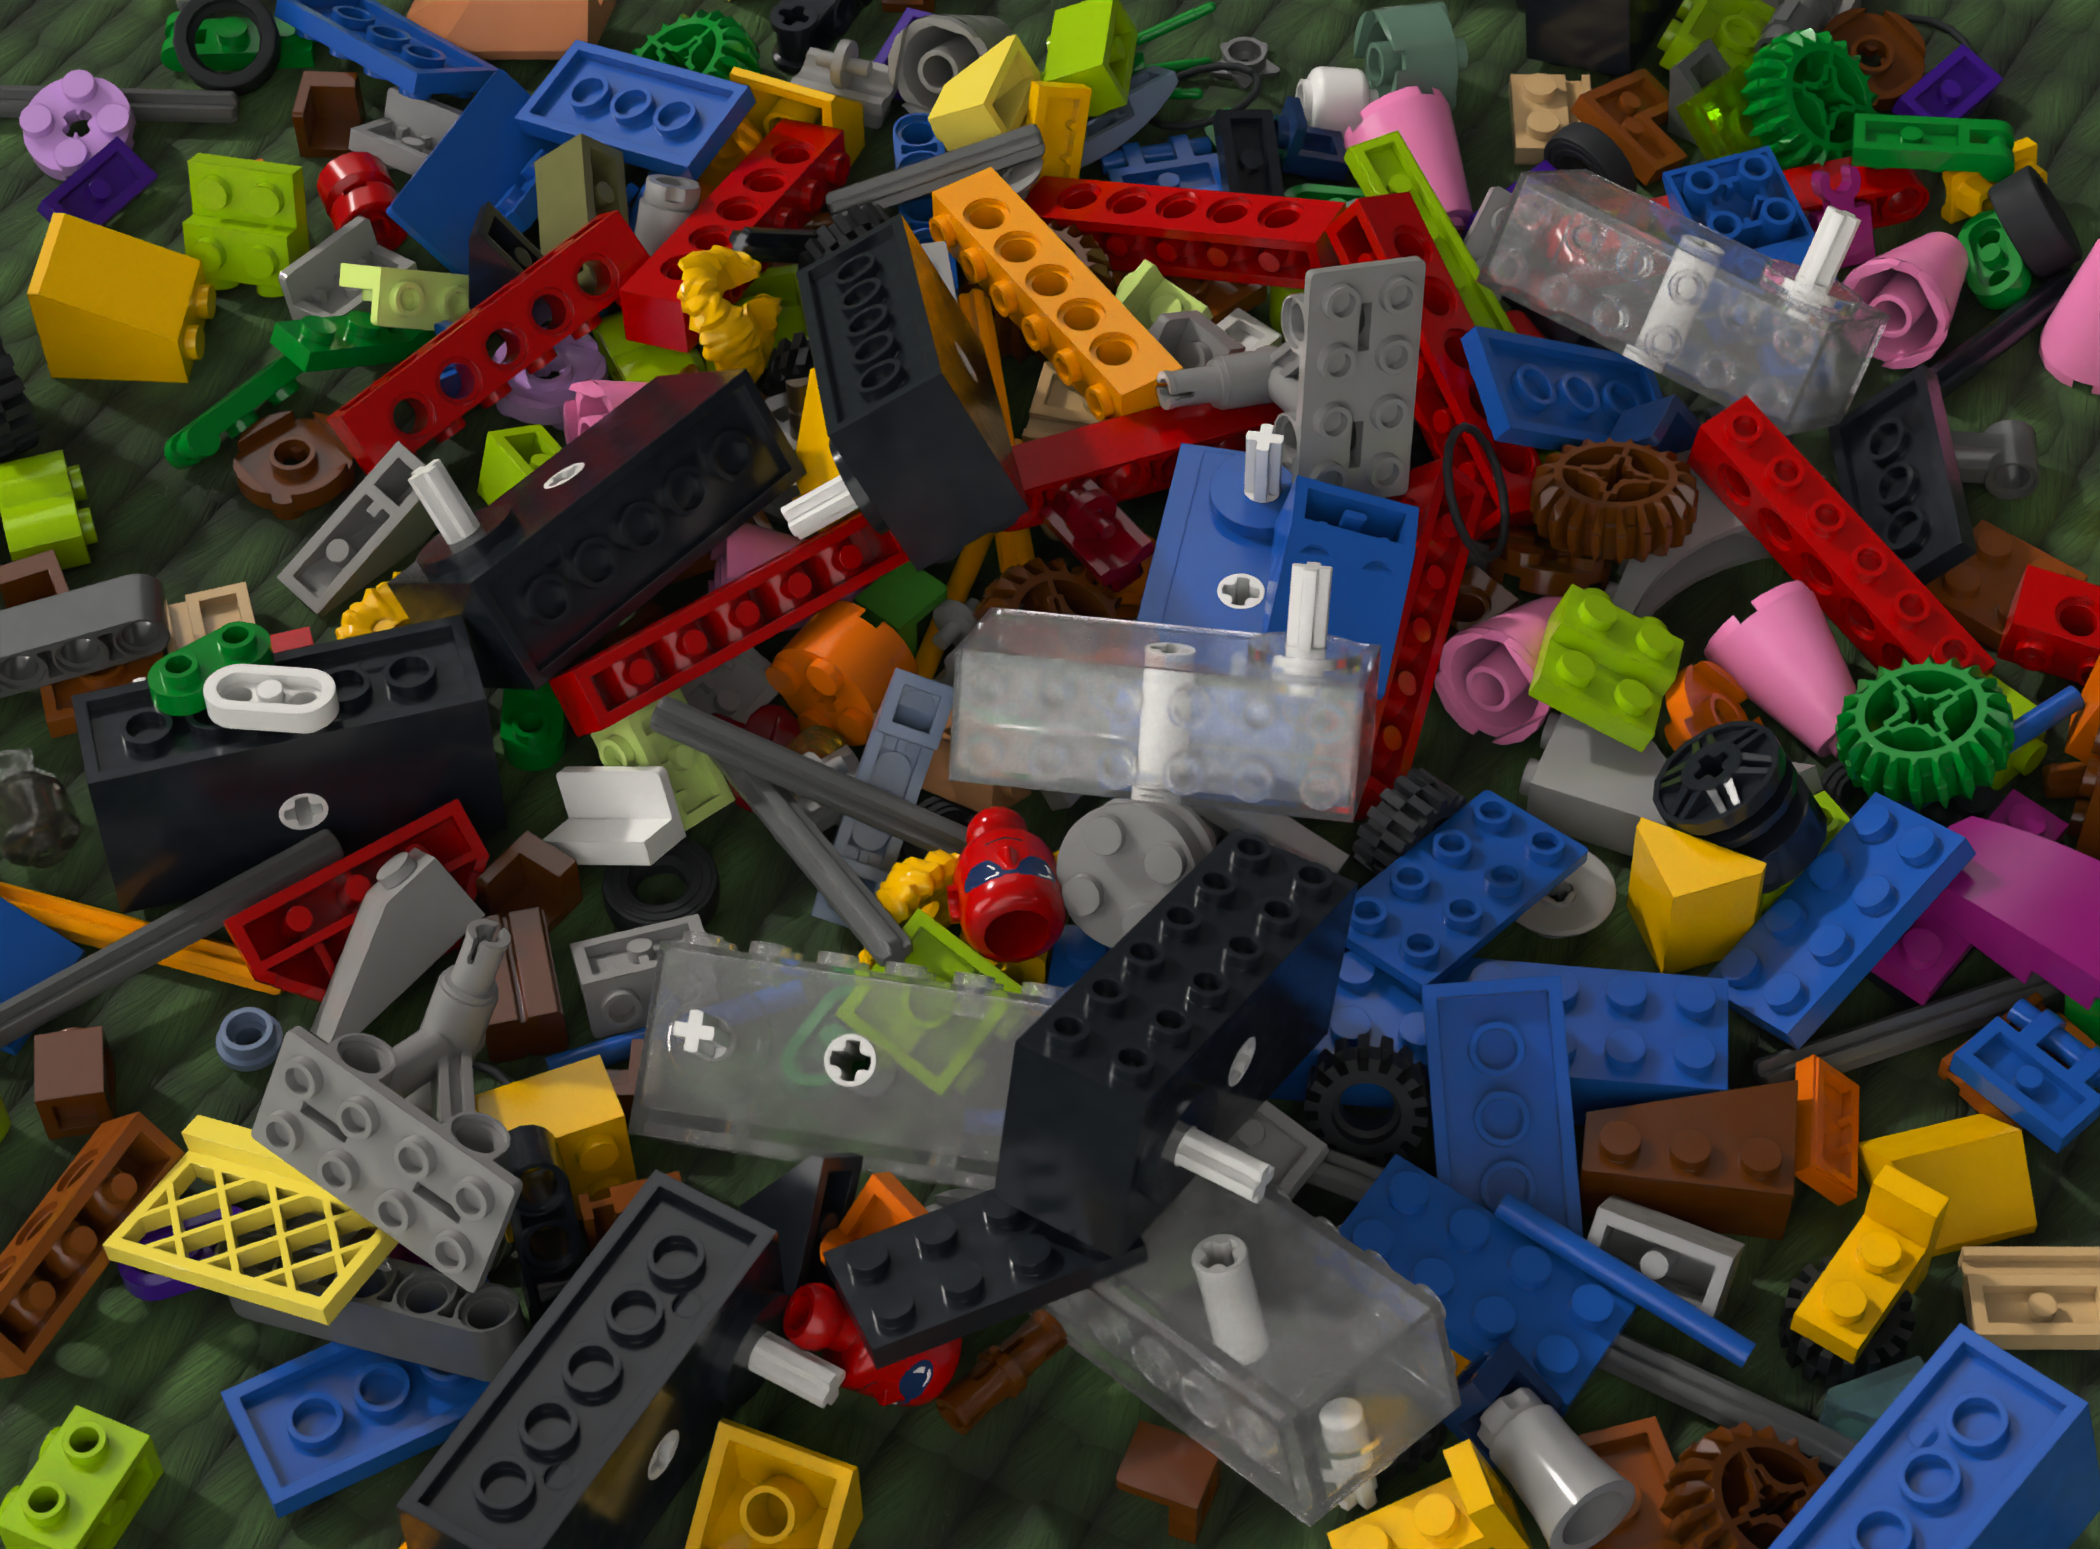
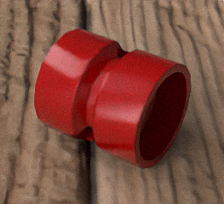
M350 152L330 161L320 172L317 181L318 194L327 215L331 218L335 232L361 215L370 220L378 245L391 251L401 245L408 233L386 213V209L398 193L395 190V185L386 165L379 157L368 152Z

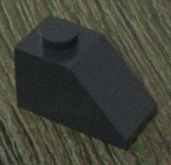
M489 201L480 207L469 237V308L471 310L544 256ZM537 298L532 307L533 319L538 326L552 318V310L549 304L541 298ZM494 332L505 342L504 338L500 334Z
M853 1152L812 1154L741 1205V1213L778 1231L785 1294L792 1296L798 1288L811 1283H823L836 1290L826 1266L821 1262L820 1245L822 1239L830 1230L838 1228L855 1201L864 1156Z

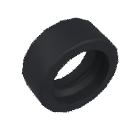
M189 0L183 5L174 22L173 45L178 61L197 86L205 90L234 91L237 96L254 92L271 79L280 62L281 36L271 12L260 0ZM223 10L238 11L249 17L256 25L260 36L259 51L254 61L243 70L233 73L217 72L207 67L199 58L195 47L196 32L201 23L211 14Z
M2027 165L1990 187L1988 193L1998 219L2015 249L2038 279L2045 281L2055 273L2066 269L2082 259L2081 245L2069 220L2045 181L2033 167Z

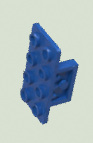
M498 69L491 75L386 209L387 215L452 274L469 275V237L480 207L488 201L521 234L531 227L538 217L534 162L561 146V144L521 132L514 118L531 95L503 69Z
M1485 790L1356 892L1345 947L1421 994L1422 985L1439 984L1582 866L1587 861L1588 849L1490 790Z

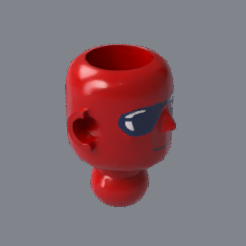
M1004 806L985 808L977 813L968 824L965 837L967 845L956 861L953 884L947 885V900L951 924L960 923L967 943L985 958L999 963H1019L1037 958L1050 950L1058 941L1064 931L1067 920V909L1064 906L1061 895V884L1056 877L1057 863L1052 850L1040 837L1028 832L1025 820L1016 811Z
M811 1283L798 1288L789 1299L783 1318L784 1332L792 1344L808 1352L822 1350L824 1360L845 1370L846 1376L840 1385L841 1388L876 1398L880 1406L895 1404L913 1407L930 1403L946 1389L953 1379L960 1362L962 1337L876 1370L838 1292L823 1283Z

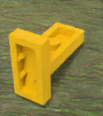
M1031 81L1028 110L1021 127L1028 124L1037 125L1044 140L1045 154L1042 156L1043 166L1041 174L1034 185L1029 188V191L1034 188L1043 176L1079 179L1092 89L1085 84Z
M1885 1164L1872 1182L1863 1216L1795 1311L1790 1329L1854 1365L1903 1292L1909 1290L1914 1295L1927 1276L1950 1198Z
M1470 1439L1443 1450L1452 1475L1451 1477L1326 1533L1332 1549H1490L1492 1547L1494 1549H1533L1511 1492Z

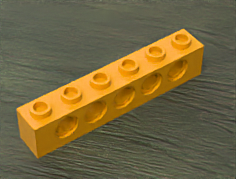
M992 167L932 191L933 218L929 220V229L934 242L946 241L948 252L959 262L966 278L973 284L978 283L991 297L998 313L1003 317H1009L1023 332L1028 345L1034 351L1040 350L1052 362L1060 380L1067 386L1072 385L1087 401L1091 413L1097 420L1106 421L1160 406L1156 386H1167V382L1158 383L1156 381L1158 373L1163 370H1182L1183 367Z

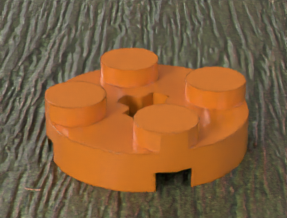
M1702 660L1694 666L1690 664L1677 672L1676 680L1665 693L1666 706L1671 719L1664 727L1668 743L1676 751L1684 742L1708 728L1731 721H1749L1740 703L1749 699L1748 695L1726 670L1711 661ZM1760 716L1752 720L1763 725Z

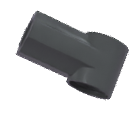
M2013 419L1994 423L1984 433L1950 431L1962 483L1985 484V488L1991 495L2005 500L2024 498L2037 489L2040 483L2036 432L2031 425L2024 421Z

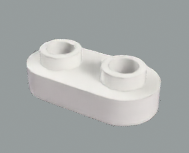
M233 664L215 671L207 678L203 686L204 699L210 719L217 725L230 729L309 734L329 725L339 712V701L333 678L326 672L313 668Z

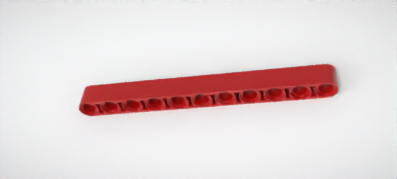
M1519 310L1505 312L1518 334L1546 339L1524 312ZM1211 403L1176 407L1172 410H1164L1161 406L1014 445L1012 449L1029 511L1020 515L1018 520L1003 532H1015L1044 524L1039 510L1047 504L1058 503L1066 499L1067 495L1088 476L1100 489L1106 490L1116 503L1169 489L1181 443L1245 452L1248 430L1260 432L1261 424L1275 425L1277 416L1284 413V411L1274 403L1229 410L1215 408Z

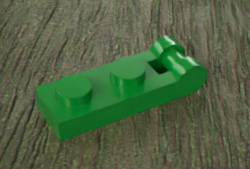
M178 11L170 14L166 20L165 36L167 39L162 44L161 61L168 69L182 72L185 70L178 61L173 45L174 22L180 13ZM249 17L205 19L196 32L195 47L198 56L207 67L215 71L243 70L254 61L259 51L260 36L256 25ZM273 17L282 40L280 62L276 69L315 68L318 41L299 37L294 33L295 27L277 17Z
M1854 113L1851 166H1863L1873 169H1923L1932 172H1980L1986 180L2000 182L2012 175L2015 170V158L2012 151L2014 147V129L2011 124L2002 120Z
M351 311L348 315L329 317L308 315L299 320L275 322L270 343L306 373L402 362L436 337V334L432 330L375 326L370 321L371 312Z
M285 355L275 359L170 437L164 447V455L167 462L174 468L188 469L199 463L200 460L215 454L221 443V433L226 431L230 438L237 436L260 419L254 409L265 400H268L274 407L299 390L302 386L296 380V377L303 373V371Z

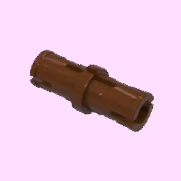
M1038 1309L1008 1339L1006 1338L1000 1345H989L977 1356L978 1364L957 1384L955 1383L935 1400V1403L939 1405L936 1408L941 1417L953 1430L961 1435H966L990 1410L1000 1404L1006 1397L1015 1399L1027 1388V1379L1033 1372L1068 1344L1067 1334L1062 1325L1050 1313L1043 1309Z

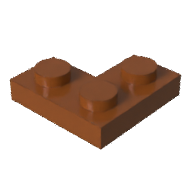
M1645 68L1581 94L1570 110L1581 122L1598 128L1618 145L1628 159L1635 178L1639 179L1645 186L1661 180L1663 172L1680 168L1688 157L1659 127V125L1668 121L1669 91Z

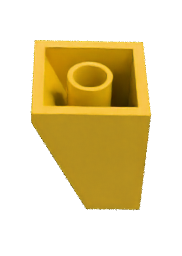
M53 213L27 291V297L51 378L188 383L194 361L201 360L204 354V325L206 319H213L216 311V291L214 285L206 283L201 260L66 213Z

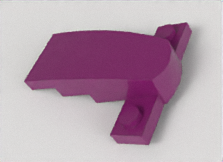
M2012 789L1987 820L1971 816L1948 827V829L1966 837L1976 855L1873 967L1871 972L1924 1006L1972 947L1975 946L2022 983L2026 984L2031 976L2036 973L2089 1010L2096 1000L2100 999V861L2060 844L2059 842L2062 840L2069 824L2015 789Z

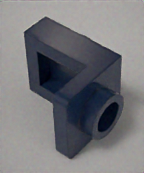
M1288 96L1281 115L1276 114L1273 117L1281 172L1298 174L1303 178L1314 181L1329 179L1344 182L1349 167L1343 159L1346 149L1341 132L1309 127L1300 98Z

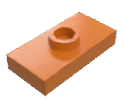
M1813 1054L1796 1062L1795 1080H1798L1795 1177L1837 1206H1840L1857 1198L1860 1086Z

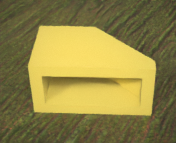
M1017 34L1003 39L944 84L927 120L931 124L934 135L944 144L948 152L1021 127L1028 110L1031 81H1040L1041 73Z

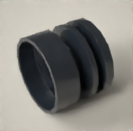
M1731 721L1704 730L1684 742L1665 761L1654 781L1653 802L1668 827L1767 863L1762 894L1772 892L1798 877L1817 857L1826 839L1827 817L1801 775L1798 774L1772 730L1755 721Z

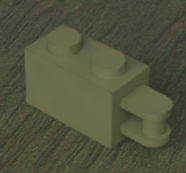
M580 133L534 162L540 248L543 255H546L599 214L618 210L629 225L623 152ZM583 264L578 271V283L585 293L591 295L596 289L597 278L592 268Z

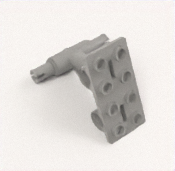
M1418 256L1308 270L1305 275L1304 293L1290 294L1285 297L1282 303L1281 326L1286 340L1284 344L1280 347L1266 345L1254 351L1217 355L1209 360L1204 367L1160 371L1156 381L1158 383L1167 382V386H1156L1160 406L1164 410H1172L1176 407L1211 403L1215 408L1229 410L1274 403L1284 411L1275 420L1274 434L1284 435L1282 465L1292 473V485L1297 475L1382 498L1405 494L1408 491L1426 272L1425 261Z
M476 919L468 924L465 939L456 963L440 974L419 1031L393 1048L385 1041L364 1033H348L338 1037L329 1044H325L301 1026H296L286 1032L251 1131L255 1141L470 1293L475 1292L484 1285L523 1188L521 1180L502 1167L511 1142V1136L507 1128L495 1118L475 1111L472 1066L477 1054L485 1045V1032L499 998V989L495 977L504 953L511 943V935L505 927L499 931L496 941L491 942L499 923L488 919Z

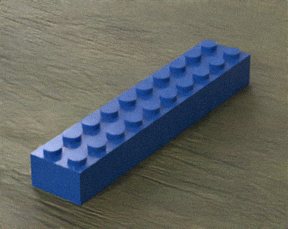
M1065 925L1061 937L1052 948L1044 1013L1111 949L1092 939L1077 925ZM1345 947L1328 1034L1269 1098L1305 1101L1308 1073L1311 1065L1317 1067L1318 1055L1325 1048L1334 1054L1335 1041L1347 1037L1351 1048L1357 1047L1358 1034H1370V1046L1374 1047L1380 1046L1382 1035L1394 1039L1393 1052L1398 1053L1404 1045L1413 1051V1065L1420 1061L1422 1062L1426 1070L1427 1082L1428 1070L1422 994L1414 991ZM1469 958L1440 982L1455 983L1561 975L1574 1124L1584 1125L1586 1112L1728 1090V979ZM1369 1083L1348 1087L1340 1098L1342 1105L1392 1109L1394 1105L1393 1097L1387 1089ZM1429 1099V1112H1431L1430 1099Z

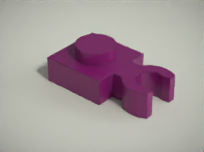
M1847 164L1841 166L1842 182L1835 190H1832L1830 187L1828 172L1821 170L1813 171L1811 177L1812 190L1822 200L1823 210L1808 213L1809 224L1814 233H1816L1827 206L1846 210L1861 220L1840 268L1862 264L1876 257L1870 204L1863 202L1854 203V197L1859 192L1861 186V176L1857 167Z

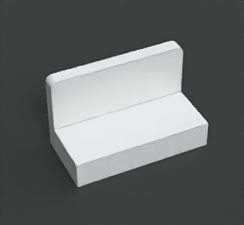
M568 766L556 774L569 819L542 840L575 859L577 865L651 866L686 837L668 772L663 766Z

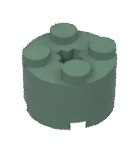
M1437 1L1381 7L1373 11H1366L1361 15L1355 31L1354 59L1364 58L1365 75L1368 79L1370 89H1377L1379 98L1405 87L1418 86L1422 94H1433L1432 88H1436L1446 98L1451 107V112L1455 109L1458 72L1464 71L1467 67L1468 51L1464 39L1461 37L1455 38L1448 10L1444 2Z

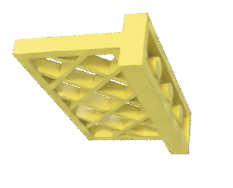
M197 1115L181 1132L188 1148L187 1153L103 1243L109 1260L329 1326L399 1242L255 1141L251 1135L252 1129ZM196 1178H201L202 1183L217 1187L179 1199ZM253 1197L271 1202L233 1215L231 1207L232 1204ZM221 1209V1220L185 1231L184 1220ZM306 1213L326 1217V1219L287 1231L285 1220ZM275 1224L277 1235L239 1247L237 1236ZM172 1225L173 1236L146 1245L138 1243L146 1233ZM363 1228L375 1231L370 1239L346 1247L342 1246L340 1237L342 1235ZM225 1240L227 1242V1252L200 1261L189 1258V1252ZM327 1240L331 1241L333 1251L294 1264L292 1252ZM279 1256L282 1258L283 1268L256 1277L244 1275V1268ZM336 1272L338 1273L336 1279L320 1297L299 1291L298 1285Z

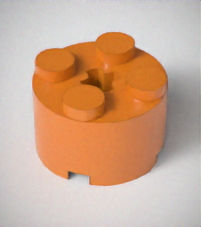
M836 601L819 610L776 655L773 663L765 671L769 684L781 693L786 703L797 714V721L802 734L810 741L820 745L825 744L829 739L848 746L865 745L873 727V712L880 708L895 668L918 675L916 660L900 635L884 621L875 628L869 622L860 618L866 609L847 601Z

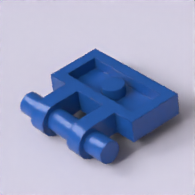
M1187 134L1169 136L1168 142L1139 146L1137 141L1123 143L1119 150H1114L1099 159L1102 175L1108 174V181L1222 191L1217 153H1212L1209 136L1188 139Z
M2021 998L2013 1005L2006 1018L2021 1031L2018 1032L1997 1016L1953 1054L1949 1070L2058 1154L2100 1116V1094L2094 1090L2095 1088L2100 1090V1047L2088 1048L2065 1030L2066 1022L2050 1009L2041 1012L2027 1000ZM2048 1050L2070 1068L2066 1069L2045 1052Z

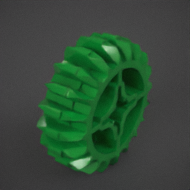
M700 9L691 18L683 13L679 16L677 22L671 25L664 22L662 30L654 36L646 35L647 42L642 48L632 50V54L729 81V73L734 66L759 74L762 72L758 64L760 54L756 50L757 46L741 23L736 22L732 16L726 17L720 10L708 14L703 9Z
M1812 28L1800 29L1791 34L1784 33L1772 39L1770 44L1761 48L1757 54L1752 56L1753 63L1743 72L1748 84L1740 91V94L1749 102V106L1742 115L1750 118L1754 126L1749 136L1759 137L1763 144L1762 147L1770 146L1782 170L1816 163L1823 166L1826 161L1852 156L1854 113L1878 114L1872 108V104L1879 95L1871 92L1867 83L1873 74L1862 73L1859 68L1861 55H1848L1846 40L1833 41L1829 31L1815 33Z
M1931 654L1923 664L1911 665L1903 657L1899 669L1891 671L1879 666L1875 681L1859 679L1856 694L1844 696L1842 713L1837 715V724L1835 726L1839 761L1843 763L1844 770L1847 771V776L1852 780L1853 786L1863 787L1869 799L1877 792L1901 805L1906 801L1912 802L1919 813L1927 802L1938 801L1947 809L1950 798L1959 795L1972 801L1975 785L1993 787L1996 772L2007 769V761L2010 757L2009 752L2014 750L2013 742H2015L2012 706L2007 701V696L2003 694L1997 679L1986 678L1979 665L1963 669L1957 657L1950 659L1944 665L1937 664Z

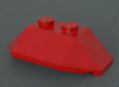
M457 798L224 920L223 924L254 980L321 1003L365 893L378 882L376 879L378 871L392 857L401 852L409 853L414 847L435 857L475 902L477 895L476 880L485 871L489 854L459 799ZM463 936L441 957L458 949L461 945Z

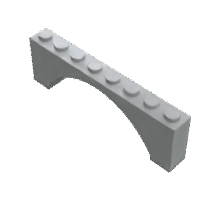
M1691 450L1678 453L1676 455L1677 461L1686 463ZM1691 467L1690 473L1696 477V489L1699 490L1697 520L1693 523L1692 534L1685 536L1683 546L1669 548L1667 556L1658 557L1649 554L1644 563H1640L1635 559H1624L1618 568V574L1623 575L1620 582L1609 581L1605 592L1610 596L1615 606L1639 618L1651 617L1655 611L1673 596L1699 580L1731 567L1773 557ZM1553 712L1549 714L1540 740V748L1544 749L1543 755L1540 760L1532 757L1529 759L1520 783L1519 794L1528 796L1526 812L1569 837L1633 856L1636 826L1641 817L1667 826L1653 802L1654 781L1667 759L1653 740L1649 742L1641 753L1562 712L1561 714Z

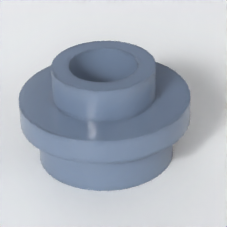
M243 1007L231 1012L224 1018L216 1035L215 1043L219 1058L226 1066L237 1071L250 1072L265 1068L277 1059L284 1035L279 1022L266 1011L256 1007ZM251 1041H257V1042H255V1043H253V1044L244 1045V1044H246V1043H248V1042H251Z

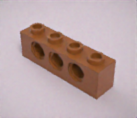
M139 1111L101 1123L1 1253L0 1379L27 1374L111 1260H109L104 1250L103 1243L186 1154Z

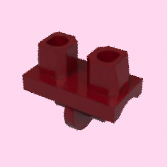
M1089 476L1081 481L1067 495L1066 499L1058 503L1047 504L1039 510L1042 522L1104 587L1108 586L1113 592L1121 591L1140 578L1144 572L1141 562L1154 553L1152 541L1117 506L1113 497L1106 490L1100 489Z

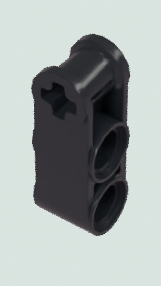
M781 0L770 12V25L776 32L777 43L772 50L773 64L783 72L798 74L801 71L810 47L828 51L837 39L848 31L851 23L864 7L871 4L873 0Z
M521 1125L508 1131L511 1136V1142L502 1167L519 1178L523 1184L522 1191L510 1218V1225L519 1263L516 1264L530 1323L533 1325L540 1320L587 1259L588 1253L586 1247L583 1246L569 1179L554 1135L544 1127ZM540 1168L539 1170L533 1173L523 1174L525 1171L529 1169ZM547 1226H553V1227H551V1228H549V1229H546V1230L537 1231V1230H539V1229H541V1228H544V1227H547Z

